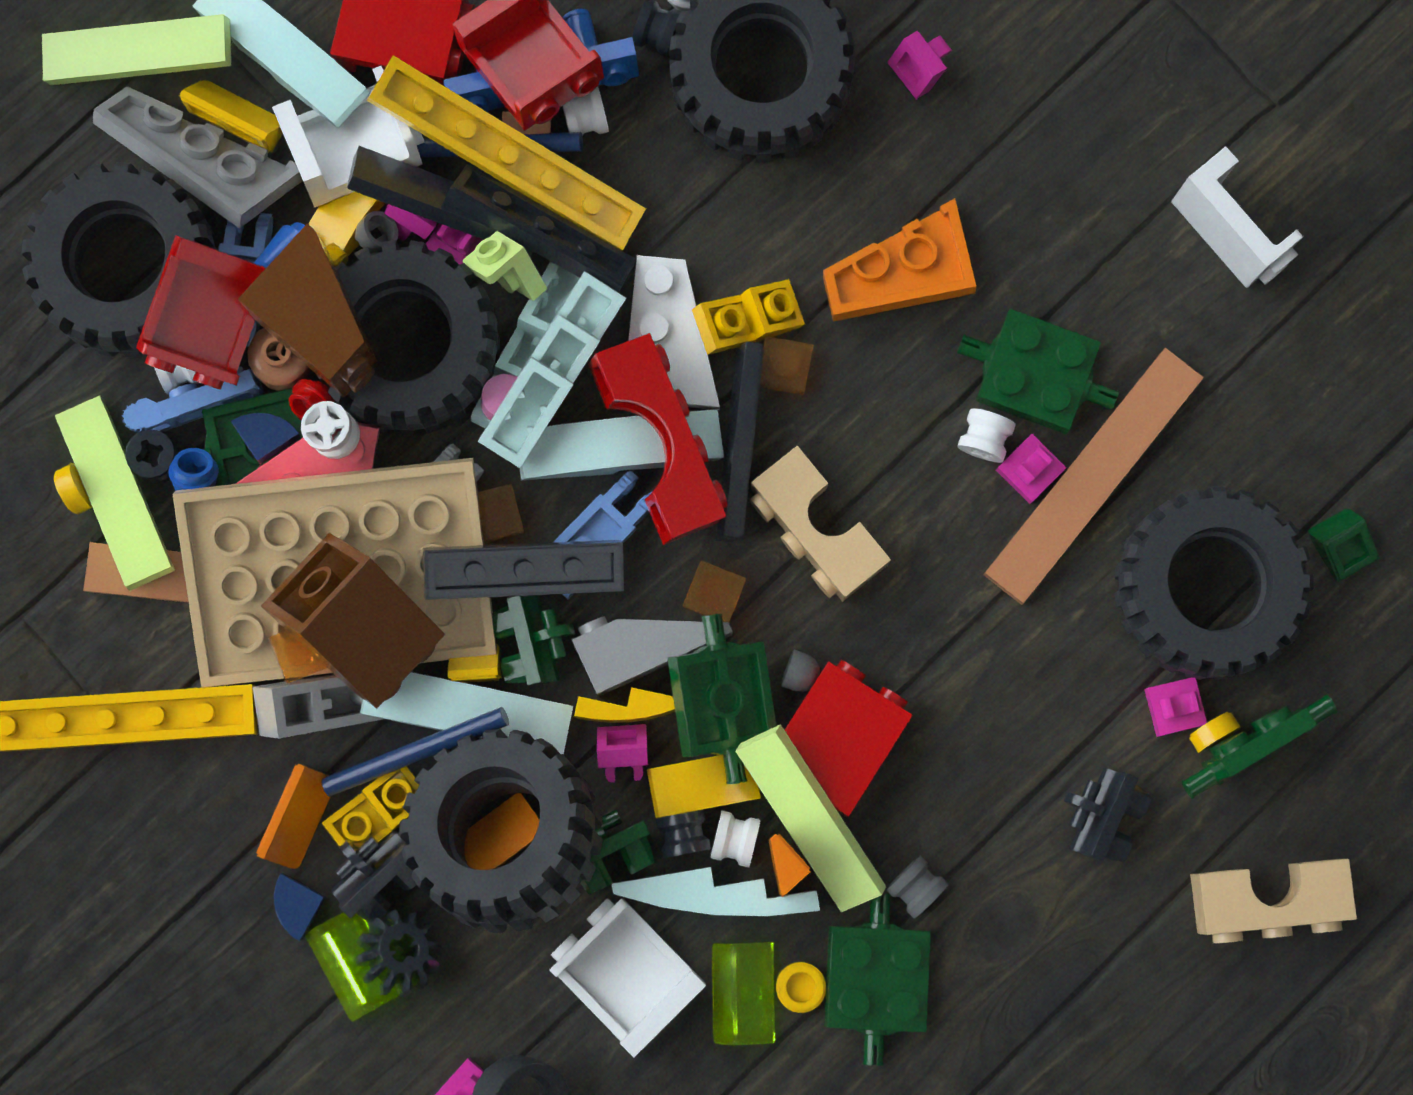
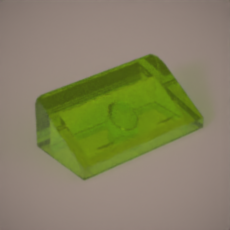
M343 912L306 933V939L347 1016L351 1021H355L400 995L396 990L395 984L387 995H381L379 987L382 980L378 977L369 984L364 983L363 977L371 967L357 965L355 958L365 951L357 944V940L362 933H370L366 920L357 914L349 918Z
M773 942L714 943L712 946L714 1042L731 1046L775 1043Z

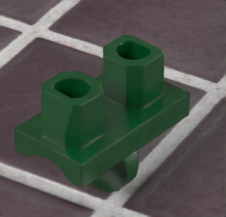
M539 595L507 598L508 606L492 613L494 635L497 639L516 636L520 653L502 658L501 668L504 681L506 683H527V685H542L560 681L555 659L566 657L562 639L575 634L573 624L559 626L555 609L543 611Z
M617 810L602 816L603 825L600 829H595L603 839L601 854L598 856L591 855L590 862L596 867L590 881L583 879L580 881V884L589 895L613 883L602 861V858L619 850L630 874L655 863L650 843L646 837L650 835V832L644 820L608 838L605 831L621 824L622 820Z

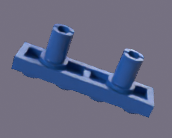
M575 9L563 16L564 21L589 52L595 50L601 57L604 78L600 80L598 85L618 86L624 84L630 78L639 76L637 55L632 37L598 45L589 10ZM477 69L476 73L443 80L446 88L486 112L505 107Z

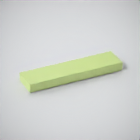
M220 14L42 34L43 81L49 85L231 66L230 19L226 15Z
M99 395L55 415L125 587L131 591L175 571L136 475L127 464L126 451L102 397Z
M781 724L740 743L735 752L839 910L843 912L881 896L886 885Z

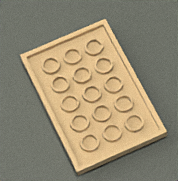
M473 458L177 490L173 493L201 688L333 673L261 607L268 597L329 532L370 557L445 633L444 637L436 644L432 655L422 663L449 660V658L497 655L491 597L425 600L423 548L484 545Z

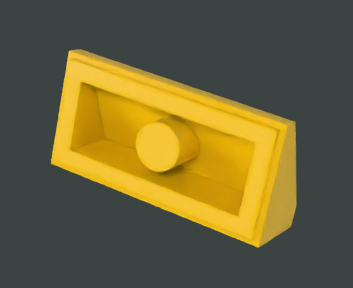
M203 80L183 89L179 95L182 103L190 113L248 143L251 142L268 150V153L269 151L273 152L283 134L276 115L210 81Z

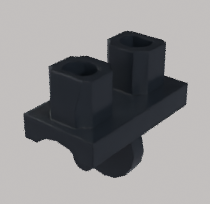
M1103 768L1098 782L1088 780L1081 796L1067 792L1064 802L1076 808L1069 823V826L1077 829L1069 848L1070 850L1100 861H1104L1106 858L1124 862L1127 859L1133 845L1132 837L1117 831L1124 814L1132 818L1141 819L1146 814L1152 800L1151 795L1136 785L1138 778L1125 772L1120 773Z
M397 828L381 843L371 836L359 848L350 840H346L340 846V849L348 859L335 870L342 880L331 889V892L339 901V908L349 918L357 914L368 922L375 917L381 919L388 912L391 904L380 890L392 879L405 891L412 889L416 885L412 878L413 871L405 865L401 852L403 846L408 844L399 837L400 831Z

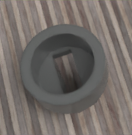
M372 211L358 223L355 229V239L363 249L368 247L371 253L383 251L382 242L397 241L398 227L395 221L384 214V212ZM376 228L382 234L377 239L370 234Z
M793 649L782 678L781 687L802 692L811 689L820 675V667L816 659L807 653Z

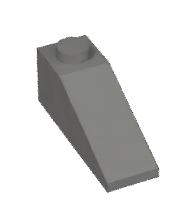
M605 616L579 627L578 630L581 636L572 640L598 697L667 666V657L693 653L700 647L706 646L703 622L616 619L608 623ZM723 622L726 639L732 636L733 631L728 622Z
M335 674L252 687L259 736L279 739L383 720L382 718L360 714L363 699Z

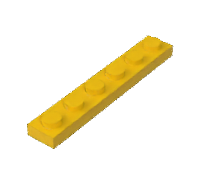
M394 55L391 57L367 99L371 104L514 190L621 251L626 246L646 210L643 206Z
M255 685L0 701V752L258 735L252 688Z

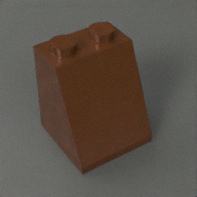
M307 223L238 300L262 327L344 398L351 390L354 393L359 392L370 381L375 373L372 366L377 362V359L330 253L317 232Z
M330 532L261 605L268 614L352 691L376 709L399 691L402 681L419 663L424 662L432 655L436 644L445 635L370 557Z

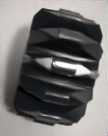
M392 910L386 915L385 922L375 917L368 924L370 933H362L358 937L357 944L365 951L355 958L356 964L371 967L363 977L364 983L369 984L377 977L382 980L379 987L381 995H387L395 984L398 994L401 997H407L411 993L412 985L420 990L424 989L429 984L427 974H435L440 968V963L432 955L442 949V943L427 941V937L434 930L433 924H426L421 930L417 928L418 915L416 912L409 913L403 922L396 910ZM395 945H399L405 950L401 956L407 955V957L402 962H398L392 957L396 951L390 952V950Z

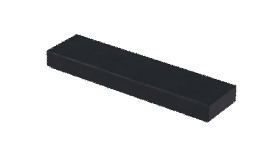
M358 146L353 157L347 185L349 190L483 240L489 238L497 231L444 201L455 181ZM523 246L531 257L533 251Z
M468 163L449 189L444 200L580 278L583 272L586 271L617 292L620 291L636 262L635 258Z
M745 342L736 351L721 483L727 499V508H724L726 517L717 523L716 541L732 543L741 538L744 532L764 354L763 344Z
M621 540L423 548L425 600L624 591L623 542Z

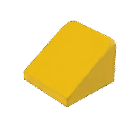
M498 644L497 655L449 658L448 679L451 681L474 683L499 681V678H502L500 647Z

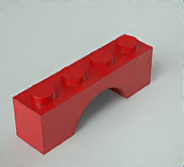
M648 333L595 353L588 365L606 409L625 410L639 415L651 424L662 441L665 453L664 471L656 488L644 499L662 544L665 545L713 526L726 517L724 508H727L724 490L717 480L712 481L704 464L708 462L706 447L699 435L693 436L686 420V417H689V408L683 393L679 389L674 390L667 372L670 371V363L661 344L655 345L651 334Z

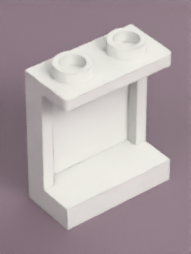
M382 66L372 69L376 81L379 80L384 71ZM375 85L367 88L370 94ZM369 95L339 128L335 127L315 110L297 116L291 100L272 107L314 208L355 192L349 190L347 185L353 157L358 146L417 167L422 165L417 145L424 143L422 134L368 102Z
M1225 146L1187 178L1171 202L1246 288L1257 279H1260L1266 285L1298 256L1293 247L1303 236L1298 230H1295L1280 244H1272L1221 184L1239 160Z
M607 898L586 919L593 927L580 940L571 934L551 954L557 963L550 971L573 991L620 1040V1044L635 1057L706 986V983L623 898L615 905Z

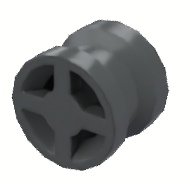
M919 855L890 883L886 891L892 897H900L907 904V912L913 918H916L945 890L949 883L943 877L934 876L928 870V862Z

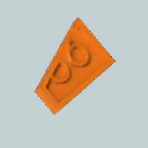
M955 198L940 206L939 211L921 221L916 219L903 226L902 231L879 244L872 243L823 270V279L833 322L975 294L976 282Z

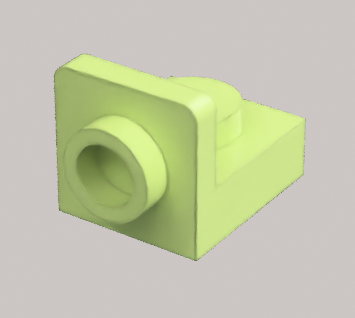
M498 231L481 241L475 250L463 259V263L477 277L488 284L498 281L509 293H513L516 290L534 301L547 290L525 248Z

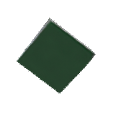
M1344 509L1308 530L1311 541L1337 582L1380 559L1365 519L1351 509Z

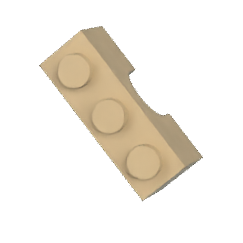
M796 446L751 482L750 489L755 495L749 500L764 520L769 522L774 518L786 533L780 538L788 550L798 560L805 555L817 571L811 576L819 588L829 598L836 593L843 602L888 566L891 559L861 522L839 536L821 534L812 526L808 517V507L818 496L826 491L828 482L802 450Z
M1330 859L1288 864L1290 874L1289 891L1282 901L1272 906L1262 903L1255 896L1251 886L1249 869L1190 874L1197 933L1204 935L1212 934L1213 943L1243 941L1242 931L1262 929L1263 938L1292 936V926L1311 924L1312 933L1343 930L1342 921L1357 919L1349 859Z

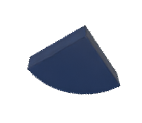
M252 413L231 421L260 465L302 438L290 423L272 414Z
M280 873L274 891L275 911L284 929L293 938L302 941L326 896L284 873Z

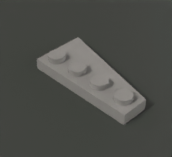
M130 87L124 88L97 106L93 111V124L164 175L173 179L182 188L239 229L303 181L295 162L290 160L287 165L268 158V150L250 142L247 147L228 140L223 137L224 130L209 123L200 125L182 119L183 111Z

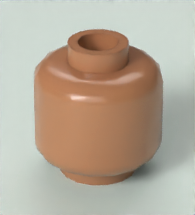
M265 328L259 330L252 338L247 351L248 365L256 378L269 389L276 391L290 389L299 380L311 377L313 370ZM283 350H286L285 356L282 355ZM277 357L280 359V360H278V361H274V360H273L274 358H277Z

